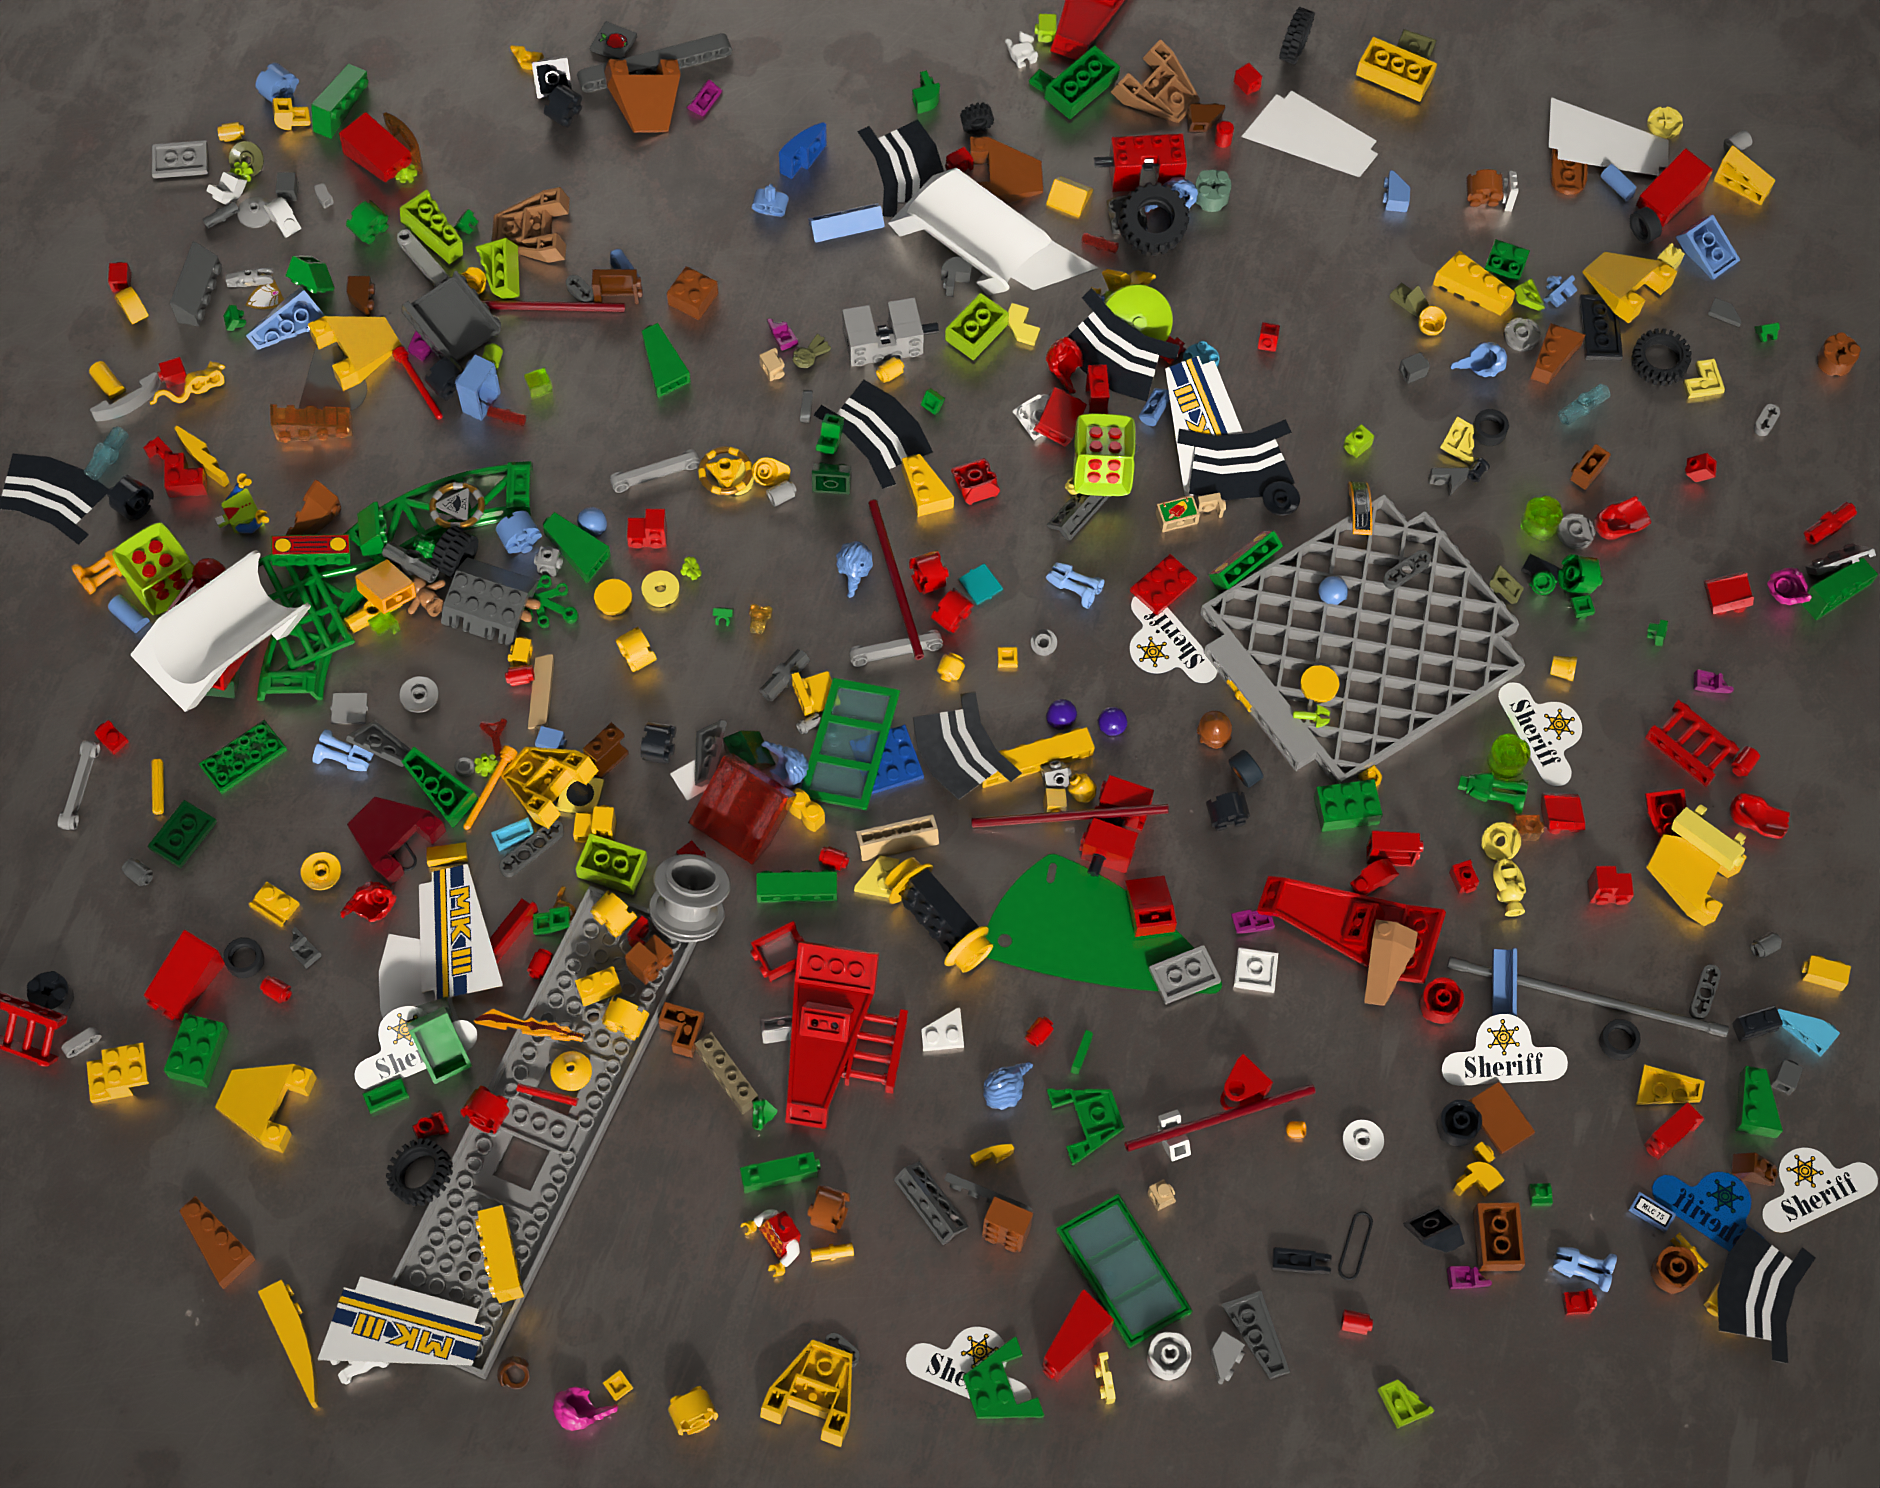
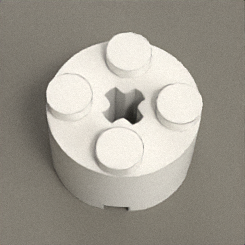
M1164 1332L1157 1335L1151 1342L1147 1353V1363L1150 1370L1159 1378L1167 1381L1183 1375L1191 1361V1347L1188 1340L1175 1332ZM1170 1353L1173 1354V1357H1172V1358H1166V1357H1165L1166 1354H1168V1355H1169Z

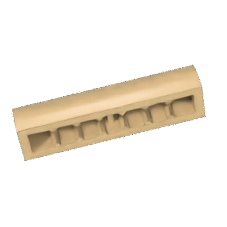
M933 815L856 831L862 861L939 844L938 828Z

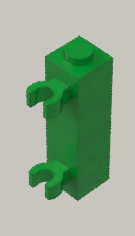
M805 1152L791 1157L741 1167L740 1173L744 1192L748 1193L818 1177V1170H821L819 1157L815 1158L814 1152Z

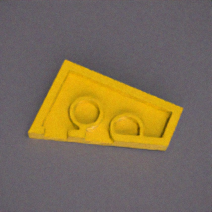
M1644 1065L1642 1067L1635 1105L1700 1102L1705 1081Z

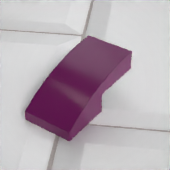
M1251 909L1231 914L1236 933L1259 932L1275 927L1272 916L1260 915L1257 910L1251 912Z

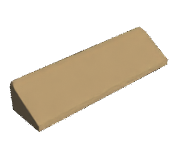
M554 654L535 658V680L532 683L528 729L540 730L541 726L548 727L555 662Z

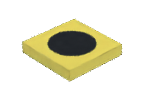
M593 777L587 785L573 779L559 795L556 806L557 810L574 814L584 811L593 813L594 806H599L605 783L604 779Z

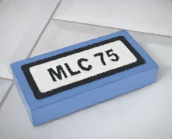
M1641 1192L1638 1193L1628 1210L1664 1233L1667 1232L1676 1216L1675 1213Z

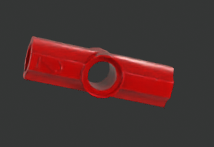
M1846 501L1834 511L1826 512L1817 523L1805 530L1803 534L1809 544L1815 545L1826 536L1834 535L1842 528L1843 524L1856 516V507Z

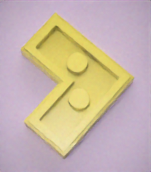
M1715 359L1697 361L1695 365L1699 377L1685 379L1683 382L1688 398L1720 394L1725 391Z

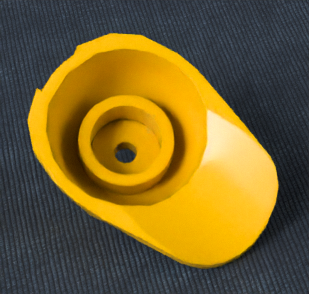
M765 457L758 459L753 464L751 473L757 483L764 486H775L785 480H789L790 468L773 458Z

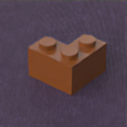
M655 934L644 945L638 942L625 955L628 970L645 985L649 981L653 982L658 977L659 971L663 967L669 966L674 957L673 950Z
M665 1002L658 1020L660 1029L675 1033L672 1042L673 1053L693 1058L695 1052L694 1043L699 1040L705 1023L704 1013Z

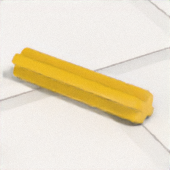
M153 759L151 761L152 812L158 815L164 813L162 759Z

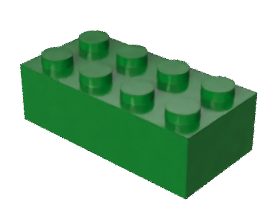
M1094 45L1046 86L1044 98L1070 120L1118 80L1120 66Z

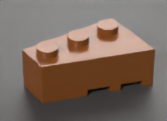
M1550 323L1530 379L1549 384L1563 365L1581 347L1585 334Z

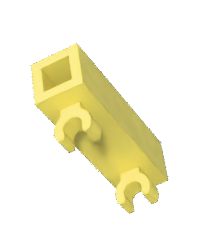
M1700 804L1694 812L1686 807L1674 819L1672 830L1727 870L1731 871L1734 866L1739 867L1744 860L1745 848L1742 845L1745 843L1744 840L1747 836L1739 832L1732 840L1703 819L1706 815L1704 813L1707 810L1706 807Z

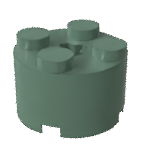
M1201 171L1195 183V187L1198 190L1197 202L1195 203H1198L1204 211L1217 212L1229 202L1231 181L1225 171Z

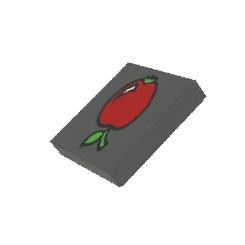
M605 21L592 42L590 51L611 59H623L635 42L637 33Z

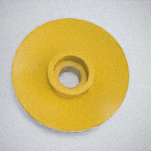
M326 852L312 854L303 862L301 867L303 882L314 890H325L332 887L341 876L340 862L334 855ZM320 872H326L325 875L319 876Z
M576 1051L560 1054L551 1066V1078L554 1084L565 1091H577L583 1088L592 1076V1066L589 1059L584 1054ZM573 1066L574 1070L569 1072L567 1068Z

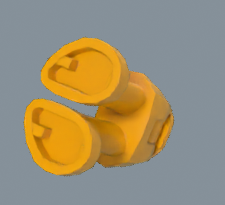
M115 548L105 552L104 557L88 567H83L78 563L71 566L77 579L89 595L93 594L97 587L115 574L119 577L122 576L112 555ZM110 566L109 568H107L106 570H104V571L101 572L100 574H98V575L92 577L93 575H95L96 573H98L99 571H101V570L104 569L105 567Z

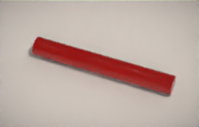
M518 1083L516 1089L518 1092L577 1106L579 1100L576 1097Z

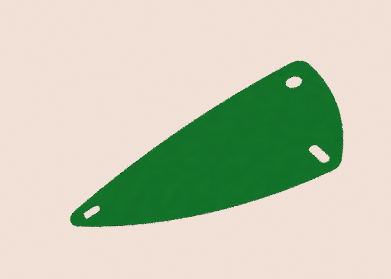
M1057 854L1045 856L1022 874L1003 896L987 926L989 931L986 938L991 942L993 948L987 958L1043 974L1120 988L1159 992L1149 971V966L1195 949L1176 929L1175 932L1135 937L1127 891L1100 874L1098 877L1091 876V874L1087 873L1088 868ZM1055 863L1057 869L1054 882L1048 883L1046 878L1049 865ZM1002 934L1009 935L1012 939L1011 945L1008 947L1000 946L998 943L999 936ZM1222 981L1196 993H1217L1222 988Z

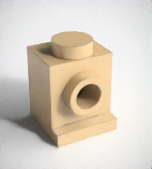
M776 347L759 355L760 366L770 381L784 376L783 368L785 366L781 357H778Z
M1164 1179L1149 1187L1147 1194L1157 1211L1176 1202L1173 1196L1175 1195L1174 1189L1170 1184H1166Z

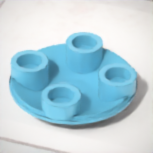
M1200 341L1189 346L1183 354V362L1199 356L1202 365L1214 361L1216 367H1218L1220 361L1216 349L1206 341Z

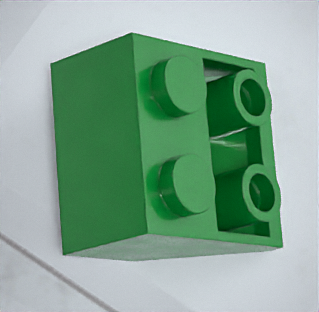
M1495 239L1485 270L1519 281L1530 250Z
M292 256L285 275L291 279L292 283L300 286L304 285L307 287L306 290L312 293L334 291L335 287L326 263L312 256Z
M377 501L357 513L360 549L363 556L382 554L383 548L388 543V536L385 531L387 529V521L384 518L383 508H379Z

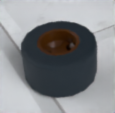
M1241 750L1228 760L1234 773L1247 788L1252 787L1263 779L1264 776L1260 767L1246 750Z

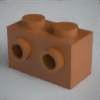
M1595 444L1590 451L1587 450L1581 458L1582 461L1580 463L1577 462L1571 470L1573 474L1570 480L1586 490L1607 465L1611 454Z

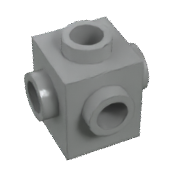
M540 547L539 553H536L534 558L538 574L557 577L558 571L562 568L563 558H561L559 550L554 547Z
M1052 761L1047 765L1041 766L1042 780L1045 788L1064 789L1068 787L1072 773L1070 767H1067L1063 761Z

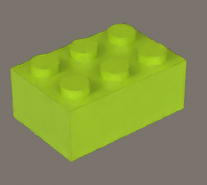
M980 293L946 328L945 341L974 361L1007 327L1009 312Z
M590 834L575 869L578 878L634 895L648 858L644 850Z

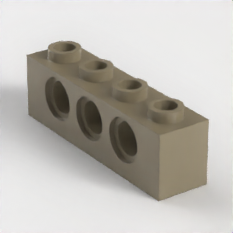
M710 1032L694 1043L697 1054L743 1115L753 1108L752 1101L759 1099L758 1094L713 1033Z

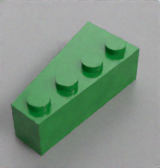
M348 63L311 104L313 132L330 139L333 138L364 89L368 86L369 80L367 79L366 70Z
M1861 558L1859 562L1849 563L1844 569L1838 570L1835 574L1813 585L1807 591L1808 594H1811L1812 598L1808 602L1801 603V605L1815 620H1818L1872 584L1878 573L1864 558Z
M413 747L401 761L452 828L458 824L478 800L474 791L417 748Z

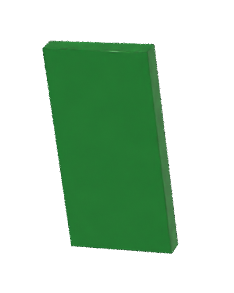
M264 719L199 763V766L222 795L287 751V748Z

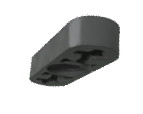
M1425 550L1415 552L1385 573L1383 584L1388 589L1398 588L1425 570L1430 564L1431 555ZM1419 558H1420V559H1423V558H1424V559H1425V562H1424V561L1418 562V559H1419ZM1409 566L1412 572L1405 573L1402 567ZM1397 574L1399 575L1395 582L1393 580L1389 581V577L1393 579Z
M1715 965L1705 966L1700 974L1689 1008V1014L1692 1018L1702 1020L1710 1011L1721 977V971ZM1712 971L1713 978L1710 980V983L1706 982L1709 977L1708 972ZM1700 988H1707L1710 991V996H1702ZM1700 1002H1704L1701 1007V1014L1697 1013L1696 1008Z

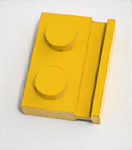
M269 882L263 885L255 895L254 900L249 903L251 908L280 927L284 926L285 921L291 917L300 905L298 901Z

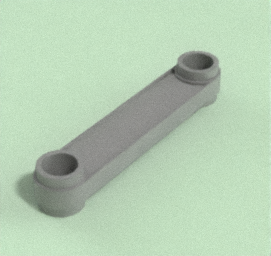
M403 229L398 232L397 242L435 288L450 279L449 275L409 230Z
M690 449L683 452L680 456L626 473L616 472L610 476V482L615 492L621 493L629 487L685 469L694 470L699 467L700 459L696 451Z
M930 630L924 635L918 636L922 650L936 651L943 647L942 636L938 630ZM909 638L867 647L861 645L854 646L850 649L849 655L853 665L860 667L870 661L913 653Z
M83 740L81 742V757L65 810L60 813L58 818L59 828L76 830L78 827V812L94 759L98 758L101 746L96 741Z

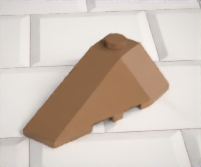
M1375 921L1365 1003L1386 1005L1396 987L1398 979L1405 971L1408 961L1415 953L1418 932L1397 922Z

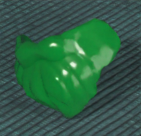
M763 1098L752 1101L754 1108L752 1127L759 1131L764 1128L768 1121L774 1118L778 1111L769 1101Z

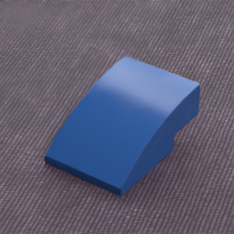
M822 122L805 129L784 145L779 151L781 174L793 179L801 167L809 169L827 145L826 123Z

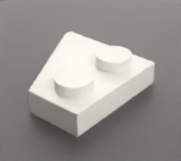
M1509 171L1507 178L1503 180L1505 193H1503L1502 203L1505 204L1504 211L1512 212L1518 194V188H1516L1518 183L1517 173L1515 171Z
M960 1008L951 1011L921 1029L923 1051L964 1048Z

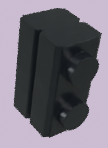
M1775 1006L1738 1016L1732 1023L1740 1042L1778 1031L1779 1027L1783 1025Z

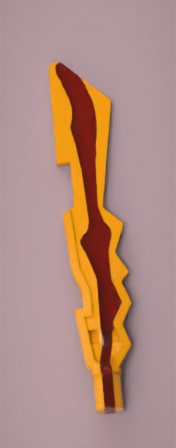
M491 1009L474 1019L476 1024L507 1030V1027L521 1029L523 1034L550 1036L554 1040H576L583 1042L585 1036L582 1033L572 1031L568 1026H560L556 1022L548 1023L547 1020L538 1022L532 1017L523 1021L495 1009Z

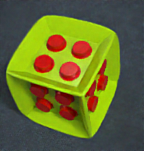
M1084 414L1078 416L1075 428V455L1073 462V485L1075 492L1094 496H1124L1130 494L1134 476V419L1129 416L1116 414Z
M161 522L152 524L117 546L112 554L119 571L126 578L132 591L144 607L154 616L168 610L193 576L194 564L190 561L186 551L175 536Z

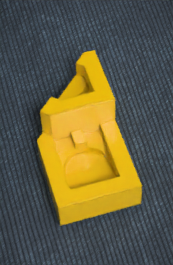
M510 46L517 61L524 69L533 70L532 62L544 59V55L541 52L526 51L523 46Z

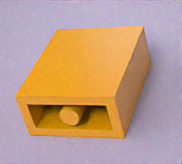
M388 559L355 576L357 590L383 614L416 597L414 582Z

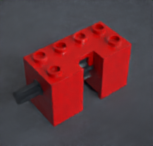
M1183 133L1112 137L1109 157H1094L1095 168L1109 167L1112 192L1135 191L1136 187L1140 185L1142 167L1144 171H1153L1154 166L1156 182L1162 183V185L1172 177H1183L1185 179L1187 159Z
M1109 775L1108 780L1103 781L1101 785L1099 806L1096 805L1094 809L1151 805L1154 790ZM1148 815L1093 818L1092 822H1089L1086 832L1083 833L1079 851H1082L1081 859L1091 862L1087 873L1093 877H1098L1102 866L1126 874L1136 848L1135 843L1139 833L1125 829L1123 826L1142 831Z

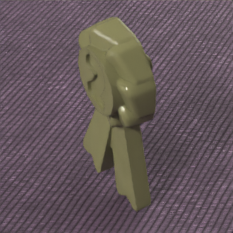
M816 334L807 348L800 347L794 351L792 356L793 362L800 368H808L814 364L815 356L829 352L831 347L827 341L823 343L825 337H820L819 334Z

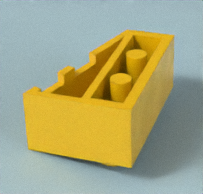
M1733 145L1722 160L1714 178L1715 182L1759 205H1762L1775 183V179Z
M920 454L902 458V472L917 517L954 508V496Z

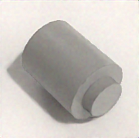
M1742 130L1725 139L1723 145L1725 152L1727 153L1732 145L1739 151L1752 145L1751 135L1746 130Z
M788 480L766 490L767 496L774 507L794 498L795 492H797L793 482L789 483Z

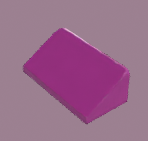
M709 79L702 85L686 108L704 117L722 90Z

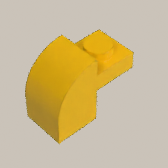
M273 98L274 121L279 128L291 130L292 126H310L308 107H292L291 98Z
M131 286L115 294L114 298L117 304L122 308L131 324L149 316Z
M1474 1162L1467 1165L1464 1170L1465 1174L1455 1181L1457 1185L1453 1190L1460 1196L1475 1185L1483 1196L1486 1197L1502 1185L1504 1178L1490 1164Z

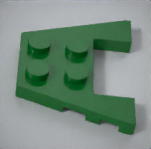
M1046 1089L1052 1108L1073 1103L1085 1141L1066 1146L1072 1166L1124 1130L1125 1127L1111 1089Z
M1017 1337L1012 1338L963 1376V1381L977 1419L1044 1418L1045 1416L1038 1397L1016 1404L1002 1363L1023 1356Z

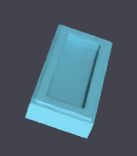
M528 817L491 832L499 852L526 841L535 833Z

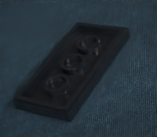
M1581 294L1579 299L1582 332L1585 334L1583 340L1585 360L1622 361L1623 353L1619 316L1611 310L1600 295Z

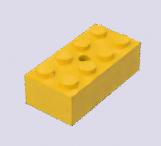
M1373 37L1359 61L1356 75L1420 102L1435 75L1437 63Z
M503 1205L477 1211L479 1218L475 1219V1223L480 1237H483L479 1241L484 1257H487V1259H484V1265L488 1276L491 1277L488 1280V1285L493 1298L497 1297L499 1303L524 1297L508 1217Z

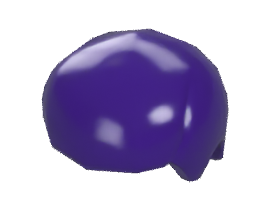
M1067 699L1054 701L1046 713L1047 722L1053 728L1059 730L1072 725L1077 717L1076 707Z
M1117 707L1104 709L1097 719L1100 730L1108 736H1117L1123 733L1127 727V717Z

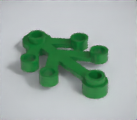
M543 575L536 589L541 587L549 588L552 585L550 576ZM545 579L549 580L547 584H543ZM565 583L558 584L555 589L534 594L533 598L541 603V607L536 609L538 614L537 622L541 628H547L550 625V620L545 614L544 607L561 614L565 622L569 624L575 623L578 620L579 615L574 607L565 608L549 600L559 595L565 596L568 594L569 589ZM562 587L566 588L564 592H560L559 589ZM525 608V610H527V611H529V612L531 613L532 618H533V612H532V610L529 609V608ZM572 611L573 614L571 616H567V612ZM543 619L547 620L545 624H541Z

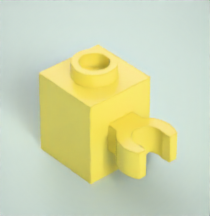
M1671 243L1658 256L1657 260L1664 261L1670 267L1676 269L1681 264L1685 253L1680 248L1674 247Z

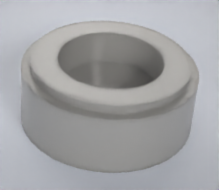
M461 757L455 762L454 768L458 776L465 778L474 773V762L469 757Z

